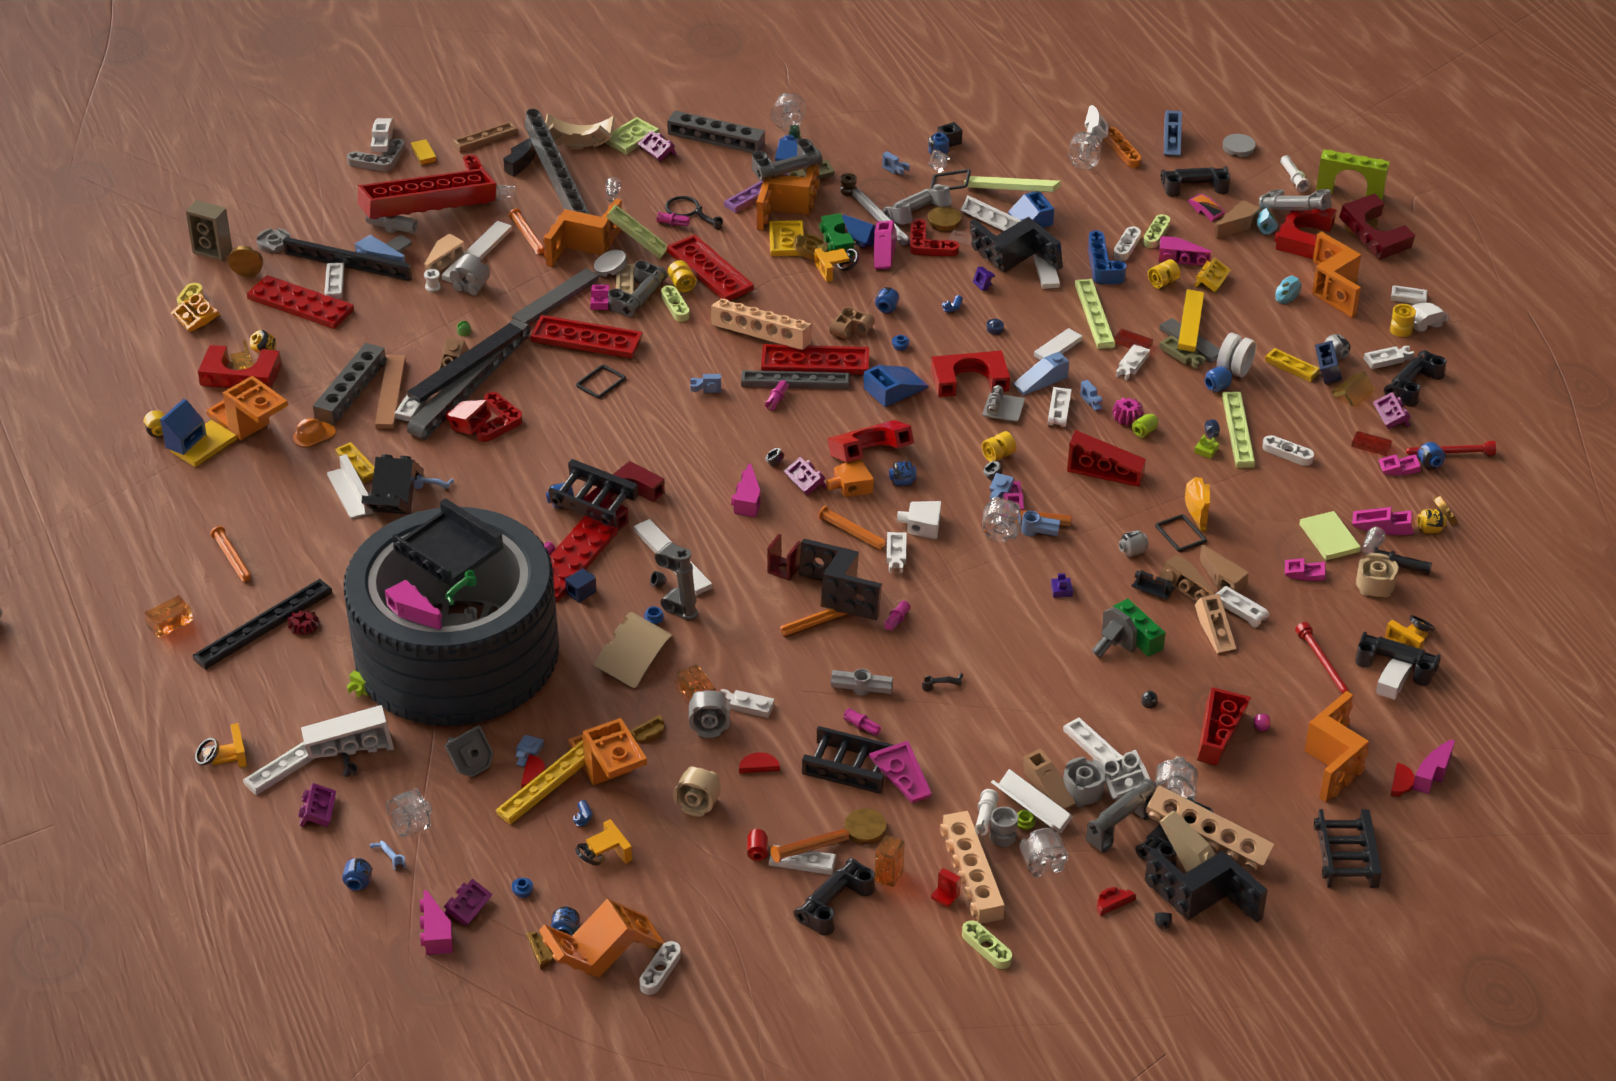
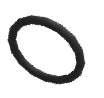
M689 196L673 197L665 204V209L669 214L674 213L669 209V204L679 199L694 202L696 204L695 210L699 207L698 201ZM695 210L687 214L676 213V215L689 217L695 214Z

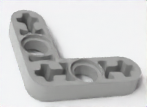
M402 139L391 140L388 152H383L381 155L357 151L347 154L348 165L382 172L391 171L405 151V142Z

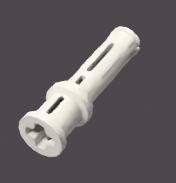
M1288 155L1283 156L1280 162L1291 176V182L1296 185V189L1299 192L1307 191L1311 185L1310 181L1305 178V174L1302 171L1298 170Z
M985 789L980 795L978 803L979 816L975 826V832L978 835L980 830H982L981 835L988 833L991 813L997 808L996 804L999 801V795L993 789Z

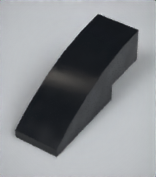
M530 138L511 148V154L503 158L504 172L514 177L531 163L537 152Z

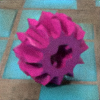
M1122 397L1121 400H1116L1112 413L1114 421H1119V425L1126 424L1127 426L1129 424L1132 425L1133 422L1142 417L1144 410L1142 403L1137 402V399L1132 400L1130 397L1128 399Z

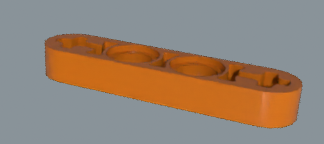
M1108 127V136L1104 138L1127 166L1131 168L1139 167L1141 165V155L1117 128Z

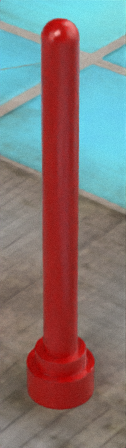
M1486 441L1483 445L1440 446L1445 454L1483 452L1487 456L1496 455L1495 441ZM1420 447L1407 448L1406 453L1408 455H1418Z
M1302 622L1297 625L1295 632L1299 638L1307 641L1342 694L1346 691L1349 692L1347 686L1312 636L1313 629L1310 624Z

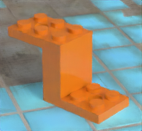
M810 165L805 177L779 175L777 177L764 178L757 199V230H764L765 224L769 222V214L772 211L809 215L810 209L814 208V199L817 197V189L820 186V179H817V175L819 176L820 173L819 165Z
M615 198L602 217L564 209L561 215L557 217L554 225L551 226L550 231L543 238L546 265L553 267L565 248L598 255L606 253L621 231V228L606 218V216L615 204L622 209V200Z
M1321 231L1317 234L1313 262L1318 265L1315 270L1312 294L1352 318L1357 313L1361 289L1360 286L1355 284L1358 278L1361 254Z
M251 376L224 391V400L207 409L206 414L213 421L236 434L239 440H243L269 425V417L286 408L288 402L254 376Z
M1348 691L1309 722L1304 751L1328 766L1324 769L1319 796L1324 802H1327L1332 797H1336L1344 786L1350 785L1353 778L1357 775L1360 776L1366 768L1365 759L1369 752L1367 750L1369 741L1347 728L1350 723V711L1353 708V694Z
M621 718L582 731V735L568 739V745L571 749L583 740L585 765L582 768L593 785L630 773L636 768L647 765L645 754Z
M608 898L572 936L545 924L539 930L544 938V944L554 953L552 956L558 963H565L574 970L579 969L587 975L591 974L599 978L633 942L643 943L647 948H654L656 950H659L665 943L646 915Z

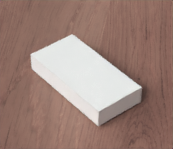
M1394 285L1392 286L1391 301L1412 304L1426 303L1428 290Z

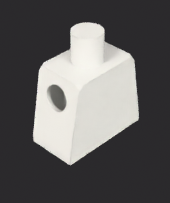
M941 501L911 502L909 512L898 511L897 522L908 523L907 532L909 534L937 539Z

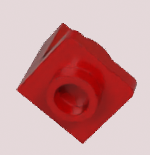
M942 868L938 873V887L931 894V899L945 907H950L960 895L961 877Z

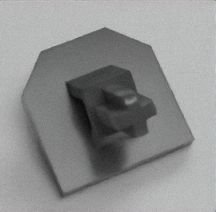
M1116 607L1105 610L1103 612L1101 633L1103 637L1092 649V652L1097 657H1102L1111 645L1116 646L1117 644L1131 653L1135 651L1137 628L1131 618Z
M480 725L455 739L452 737L448 738V742L444 747L457 773L474 777L490 767L493 751Z

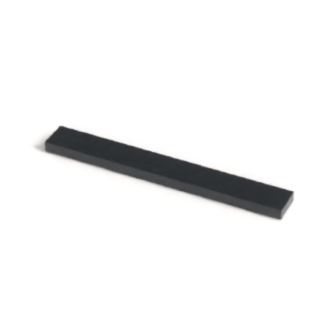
M289 237L283 239L284 252L287 255L324 263H344V266L347 268L406 281L412 279L411 264Z
M511 323L507 324L409 389L407 396L418 403H422L522 336L523 330Z
M321 579L316 580L192 655L193 660L206 670L284 623L292 616V613H299V610L302 612L332 594V588Z

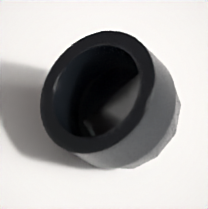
M654 571L650 577L651 586L662 587L665 585L667 579L664 573Z
M1151 690L1144 692L1141 704L1146 708L1156 707L1158 702L1157 694Z
M1166 912L1155 913L1156 926L1161 929L1164 924V929L1169 928L1172 923V914Z

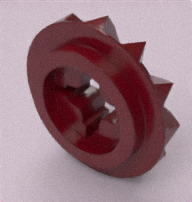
M299 610V613H292V616L288 618L287 626L294 634H309L318 628L319 617L316 616L315 612L310 613L308 610L301 612Z

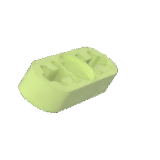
M1160 214L1155 217L1144 235L1143 245L1151 249L1158 247L1161 236H1164L1170 227L1169 216Z
M671 285L664 286L661 289L662 300L673 318L679 322L687 321L689 319V308L677 288Z
M971 920L963 924L962 938L998 969H1006L1011 965V950L979 922ZM990 942L993 946L986 948L981 943Z

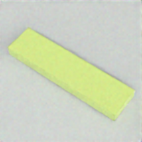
M616 204L613 206L606 218L660 259L666 252L668 245Z

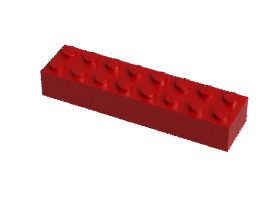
M482 168L358 185L357 204L370 219H379L380 217L387 216L394 217L401 214L409 215L415 212L424 213L429 210L457 208L458 206L465 205L472 206L479 203L487 204L496 201L497 183Z

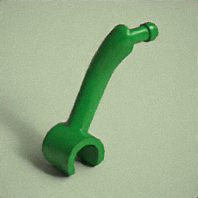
M472 570L465 572V578L446 593L445 599L449 601L450 605L454 604L452 597L465 585L472 587L477 584L475 573Z

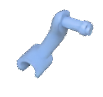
M417 475L414 488L421 489L424 483H430L449 489V485L454 483V480L450 479L446 483L441 479L423 478L422 475Z
M381 841V843L370 844V848L381 847L392 859L394 870H396V865L402 864L404 869L406 868L405 857L403 855H396L387 843Z

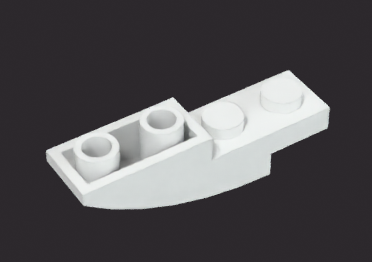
M1091 105L1089 106L1085 121L1087 129L1085 141L1089 147L1096 151L1100 149L1102 139L1108 136V123L1096 107Z
M377 118L372 128L371 152H388L395 118Z

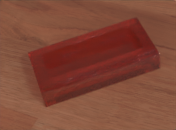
M1122 328L1114 337L1116 344L1130 349L1133 345L1142 346L1146 349L1153 345V339Z
M1357 431L1352 440L1351 447L1387 456L1393 440Z

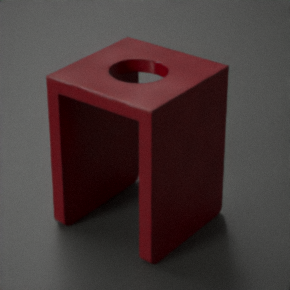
M778 534L767 548V573L790 581L800 566L801 541H798L787 554V558L782 557V535ZM785 565L787 566V571H781L779 567Z

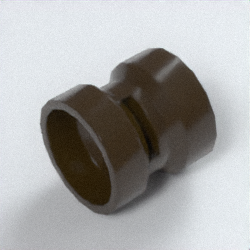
M852 173L841 175L840 183L842 185L840 186V193L842 195L852 196V190L857 188L856 175Z

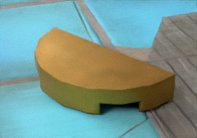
M1440 496L1434 497L1433 501L1446 516L1452 526L1458 523V520Z
M658 715L630 730V733L636 742L648 743L654 741L664 731V719L661 715Z
M537 932L526 933V938L539 968L542 969L548 966L554 959L552 956L554 953L544 944L543 936L537 934Z

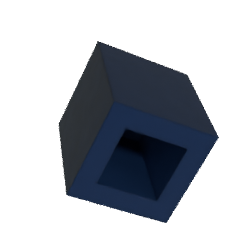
M583 568L565 579L566 594L578 603L596 593L595 576Z

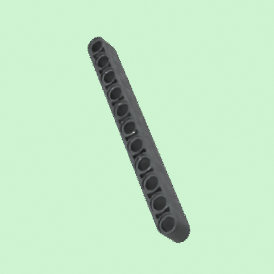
M528 109L525 116V129L563 208L590 214L540 111Z
M515 319L509 322L522 329L523 335L438 392L410 420L407 426V433L426 440L446 420V411L453 410L460 402L465 401L529 337L531 326Z

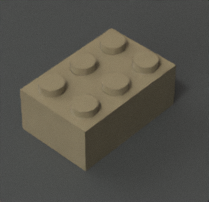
M196 200L186 210L192 253L222 261L233 250L227 210L225 207Z

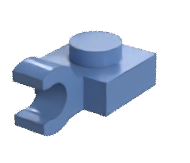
M888 151L882 154V168L893 174L898 172L901 175L904 174V170L910 171V165L906 162H899L897 156Z
M703 374L701 379L690 378V391L697 392L703 389V393L721 392V374Z
M995 474L990 486V492H992L990 495L991 505L999 506L1004 493H1010L1014 477Z
M524 735L516 747V757L519 758L516 765L525 767L529 754L538 756L544 746V740Z

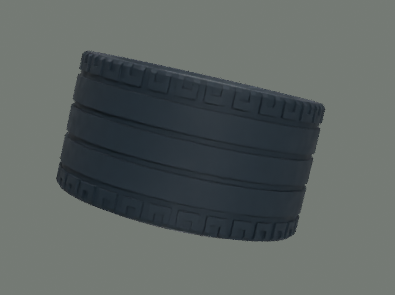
M461 507L502 533L504 549L473 570L475 577H477V584L472 587L465 585L452 597L454 604L484 605L479 620L477 619V609L475 607L466 608L464 614H449L452 605L445 599V595L458 582L450 587L446 583L439 581L437 577L425 572L417 564L410 562L403 555L396 553L393 548L392 535L394 533L401 538L405 537L440 513L441 508L413 513L387 524L367 538L353 554L349 561L350 564L346 568L343 589L355 668L366 682L364 683L366 693L371 695V699L377 702L379 706L382 705L388 712L413 722L429 725L457 726L479 723L504 715L526 703L542 689V686L547 683V679L551 677L559 656L552 562L548 550L544 547V543L540 541V538L534 535V532L528 529L527 526L511 517L485 509ZM407 580L418 589L423 597L428 598L434 608L442 606V629L438 630L398 617L387 606L385 590Z

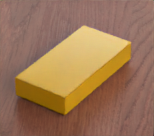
M426 139L411 142V148L421 165L436 162V155Z

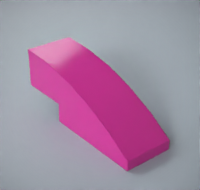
M1387 507L1353 511L1352 525L1355 528L1387 535L1414 534L1412 510L1393 513L1392 508Z
M1455 740L1443 743L1424 759L1415 775L1412 790L1429 794L1434 780L1442 783L1452 756Z

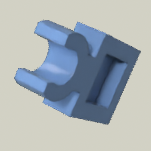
M1089 380L1082 381L1080 396L1089 406L1092 405L1095 411L1102 409L1099 403L1103 402V399L1097 395L1096 387Z

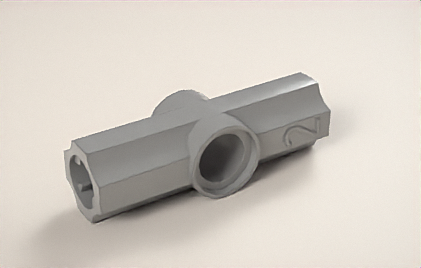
M366 215L365 218L366 223L385 227L387 232L393 233L399 230L415 234L417 231L418 220L400 215L380 217L379 219H370Z
M857 669L854 672L832 671L831 687L853 689L857 695H867L870 692L892 693L893 677L871 675L867 669Z

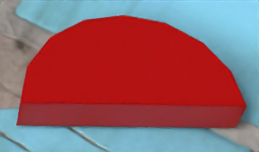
M764 752L751 753L745 756L739 764V773L780 771L779 761L773 755Z
M528 755L521 789L546 770L543 760L535 755Z
M1396 763L1390 796L1399 797L1403 793L1410 792L1413 788L1415 776L1412 770L1405 764Z
M1117 887L1107 888L1099 895L1097 911L1102 916L1136 900V894L1129 889L1126 891L1117 889Z

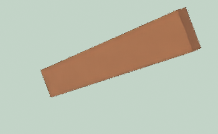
M387 355L375 429H394L395 411L398 408L406 362L405 355Z

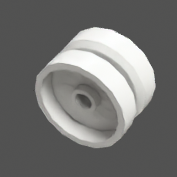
M1232 332L1229 333L1220 348L1217 367L1223 366L1227 370H1231L1233 375L1241 378L1244 377L1254 360L1257 347L1256 341L1247 337L1242 340V336Z

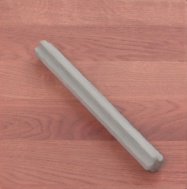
M859 188L852 190V196L879 222L891 220ZM894 223L897 240L903 246L909 245L910 238Z

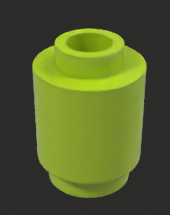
M1151 413L1143 415L1133 422V432L1141 438L1147 436L1157 428L1158 418Z

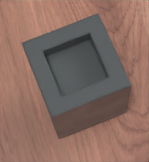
M399 235L386 244L403 254V250L412 245V241Z

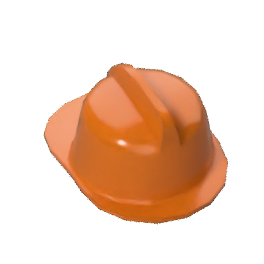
M307 418L297 425L293 441L297 446L310 447L332 438L335 435L336 429L330 423Z

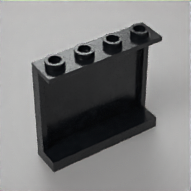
M445 498L440 502V513L405 537L401 538L395 533L392 537L393 548L396 553L403 555L410 562L417 564L425 572L432 574L439 581L451 587L465 577V572L468 570L473 571L504 548L502 533Z

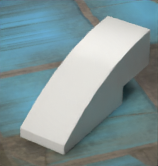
M1393 658L1384 669L1377 683L1376 694L1395 700L1398 693L1401 692L1413 664Z

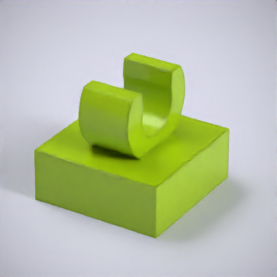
M1204 434L1195 446L1194 453L1211 459L1218 450L1219 443L1215 442V438L1211 440L1206 439Z
M353 670L349 675L348 693L350 694L355 690L356 697H360L362 694L369 696L365 691L364 683L366 682L359 672Z

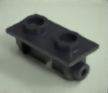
M1143 570L1136 571L1135 578L1137 579L1131 586L1165 600L1170 597L1175 589L1170 580L1158 576L1154 580L1152 574Z

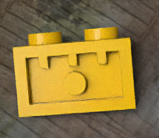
M1214 258L1211 262L1207 261L1195 277L1197 281L1194 286L1197 287L1202 282L1216 292L1231 269L1217 258Z

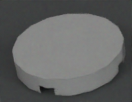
M1231 134L1223 140V150L1231 156L1235 154L1238 157H1246L1254 152L1255 141L1247 135Z
M272 228L266 229L257 236L258 248L267 253L281 252L284 250L283 239L285 237L291 238L290 233L281 228H277V230H272Z
M611 250L602 254L595 261L594 269L599 276L607 277V274L610 273L615 275L625 268L626 260H628L627 256L621 250Z

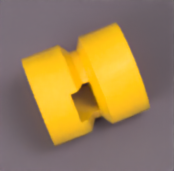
M1172 259L1166 260L1148 270V279L1151 285L1157 289L1178 280L1181 275L1178 264Z
M679 260L669 266L668 275L679 292H688L695 287L697 280L688 263Z
M1398 304L1393 308L1390 331L1393 335L1408 337L1412 334L1416 316L1414 307L1408 304Z
M1007 431L984 440L981 445L983 455L989 462L998 461L1003 457L1014 454L1017 449L1013 436Z

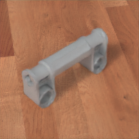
M936 184L931 189H924L921 192L895 202L893 206L884 207L883 212L898 224H908L913 221L911 212L927 204H934L939 207L952 204L949 186Z
M1282 189L1271 190L1260 197L1259 207L1261 210L1266 208L1274 210H1326L1332 207L1331 191L1329 189H1322L1308 196H1284V190Z

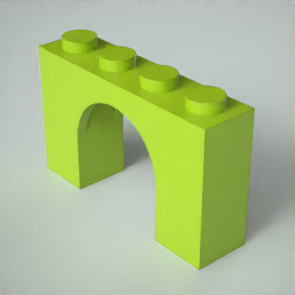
M1324 149L1320 158L1316 191L1329 189L1332 194L1337 174L1344 170H1355L1361 173L1367 181L1366 196L1375 193L1383 200L1390 161Z

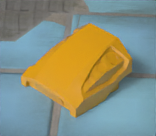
M202 294L192 295L189 300L183 301L171 312L189 332L195 331L221 315Z
M1195 477L1186 484L1185 502L1201 532H1206L1210 506V484H1204L1203 478Z

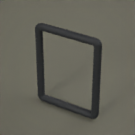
M964 169L934 174L930 189L933 188L936 177L967 172L965 185L949 187V190L968 187L971 170Z
M603 364L577 382L576 387L596 398H601L623 382L626 376ZM602 368L621 377L620 380L599 395L581 386L583 382Z
M1184 514L1155 524V527L1180 552L1207 541L1206 537ZM1183 518L1202 540L1179 548L1160 526Z

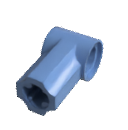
M1026 511L1023 514L1021 532L1027 536H1034L1037 533L1058 536L1060 520L1040 517L1035 511Z

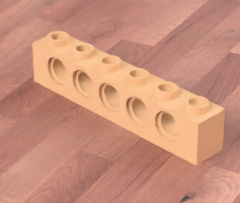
M720 299L711 305V325L801 350L811 344L812 324L804 320L792 319L786 315H777L771 311L744 306L742 303H733L727 299Z
M1158 785L1146 809V813L1149 814L1150 818L1155 821L1162 820L1169 814L1165 811V808L1171 806L1183 819L1186 816L1194 818L1195 822L1189 825L1210 844L1212 850L1224 851L1234 861L1238 859L1244 862L1245 866L1251 870L1261 871L1274 847V843ZM1211 826L1214 829V833L1208 834L1203 828ZM1230 836L1234 842L1231 844L1225 843L1223 837ZM1250 846L1253 852L1247 854L1242 850V847Z
M963 811L943 815V824H940L941 835L946 837L947 851L952 853L953 867L958 869V876L961 877V884L964 885L965 898L970 901L972 916H975L980 924L1003 920L1005 905L978 835L975 832L969 812Z

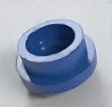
M897 335L892 338V345L896 350H905L909 345V338L904 335Z
M652 606L646 610L644 619L653 624H658L663 621L664 613L659 607Z
M518 878L512 883V891L517 897L526 898L533 891V882L528 878Z

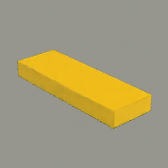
M1276 348L1265 356V362L1309 382H1312L1320 374V368Z
M351 442L335 449V454L338 457L342 455L348 456L363 484L373 480L374 466Z

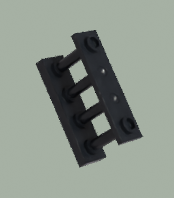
M571 459L568 463L570 476L560 490L551 487L548 489L550 502L600 521L604 525L616 528V511L625 499L635 501L638 498L637 484ZM579 479L586 482L576 497L567 494L576 480ZM592 486L602 488L592 503L583 500ZM609 492L619 495L608 510L599 507Z
M818 726L817 743L819 745L814 756L804 754L802 774L881 794L884 788V774L881 773L880 768L875 765L873 771L861 767L869 753L893 746V744ZM827 746L839 748L833 761L822 759ZM847 751L859 753L853 766L842 764Z
M1319 809L1318 817L1314 818V830L1318 831L1323 860L1322 878L1326 879L1327 888H1332L1333 877H1365L1369 879L1370 888H1379L1382 872L1370 809H1361L1360 818H1356V820H1325L1323 809ZM1326 828L1356 829L1360 831L1359 836H1328ZM1329 844H1359L1360 847H1363L1362 852H1330ZM1332 860H1357L1366 863L1365 868H1333Z

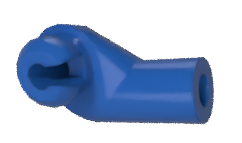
M955 296L953 303L948 300L947 303L944 301L942 303L943 310L947 313L959 310L963 301L962 296Z
M586 800L578 802L577 806L580 813H577V817L575 815L573 817L574 823L579 827L585 826L593 816Z

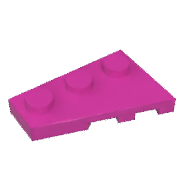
M909 741L869 753L870 759L911 804L931 797L932 793Z

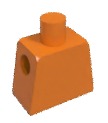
M857 459L836 466L834 468V478L828 479L826 484L829 491L839 489L844 497L873 493L874 478L862 460Z

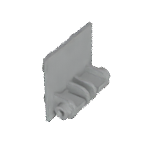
M997 385L993 388L992 393H989L982 416L1018 422L1025 398L1003 395L1002 387Z

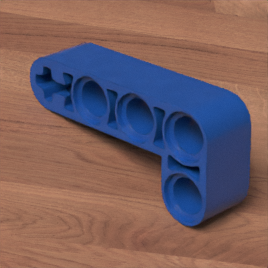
M1098 230L1091 231L1088 238V254L1093 281L1097 284L1124 283L1126 263L1123 261H1109L1103 232Z

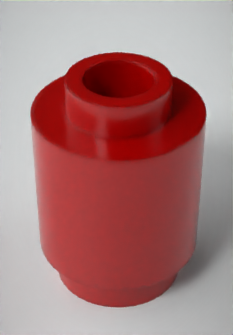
M753 829L747 836V856L751 860L761 861L768 856V836L762 829Z

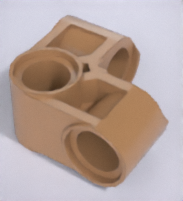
M846 307L832 321L829 333L843 339H848L852 332L865 336L875 324V319L869 313Z

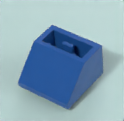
M1040 191L1024 194L1008 211L1009 215L1019 220L1029 216L1042 228L1051 226L1054 222V207Z
M186 399L180 401L160 419L166 448L184 455L206 435L204 419Z

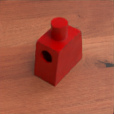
M486 400L463 401L453 410H447L445 413V418L449 421L453 431L471 435L492 416Z

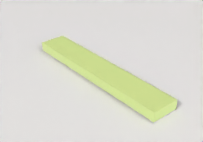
M970 176L968 187L1054 192L1061 187V181Z
M1075 280V287L1097 349L1114 348L1115 341L1093 280Z
M1223 392V404L1236 468H1254L1255 459L1241 392Z

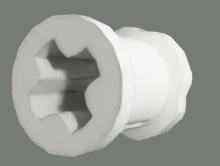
M429 269L424 272L426 291L437 292L440 290L441 285L438 282L440 274L438 270Z

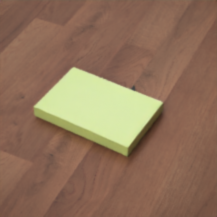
M636 117L612 131L611 139L605 142V144L626 155L638 148V143L651 130L657 134L658 132L660 133V129Z
M1334 511L1300 519L1299 525L1325 560L1360 552V545Z

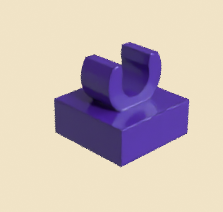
M978 267L972 282L982 291H987L988 287L993 284L991 282L992 277L994 278L996 275L991 271H987L984 267Z
M1060 573L1057 575V578L1051 579L1050 585L1053 598L1073 596L1071 579L1066 578V573Z

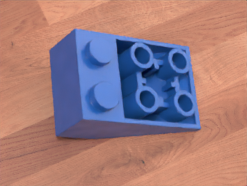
M878 365L864 371V389L884 407L929 388L908 367Z

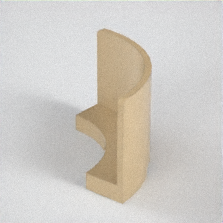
M548 114L545 123L556 145L560 146L562 144L570 146L571 149H584V147L599 146L611 139L615 117L612 116L603 122L593 125H574Z
M630 612L626 615L624 622L620 623L613 632L614 640L610 641L609 644L606 643L594 666L632 688H636L649 665L666 641L671 638L672 634L634 612Z

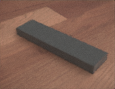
M1171 318L1160 324L1159 330L1168 336L1172 335L1179 339L1181 323ZM1198 335L1195 349L1198 351V355L1204 356L1205 360L1209 363L1217 360L1220 349Z

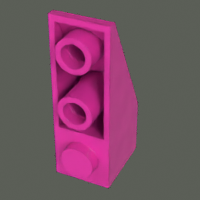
M893 220L876 223L874 269L892 267L897 241Z
M1161 236L1158 262L1172 259L1177 264L1204 266L1207 261H1211L1212 251L1178 237Z
M748 463L746 471H742L741 482L737 483L736 494L732 496L731 505L734 506V514L756 517L761 505V491L752 465Z
M407 580L385 590L387 606L398 617L438 630L442 629V614L440 610L434 608L428 598L423 597L418 589Z
M424 890V899L420 900V912H424V916H420V927L424 929V933H420L421 946H425L426 955L453 953L451 921L429 892Z

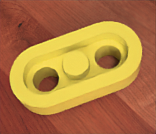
M199 283L186 285L177 297L178 306L183 301L189 300L194 294L203 295L202 285Z

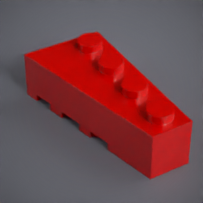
M1074 430L1069 443L1067 472L1140 487L1145 473V458Z
M1211 687L1205 706L1197 761L1218 765L1246 714L1251 700L1250 696Z

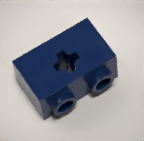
M1333 341L1315 345L1324 383L1342 380Z

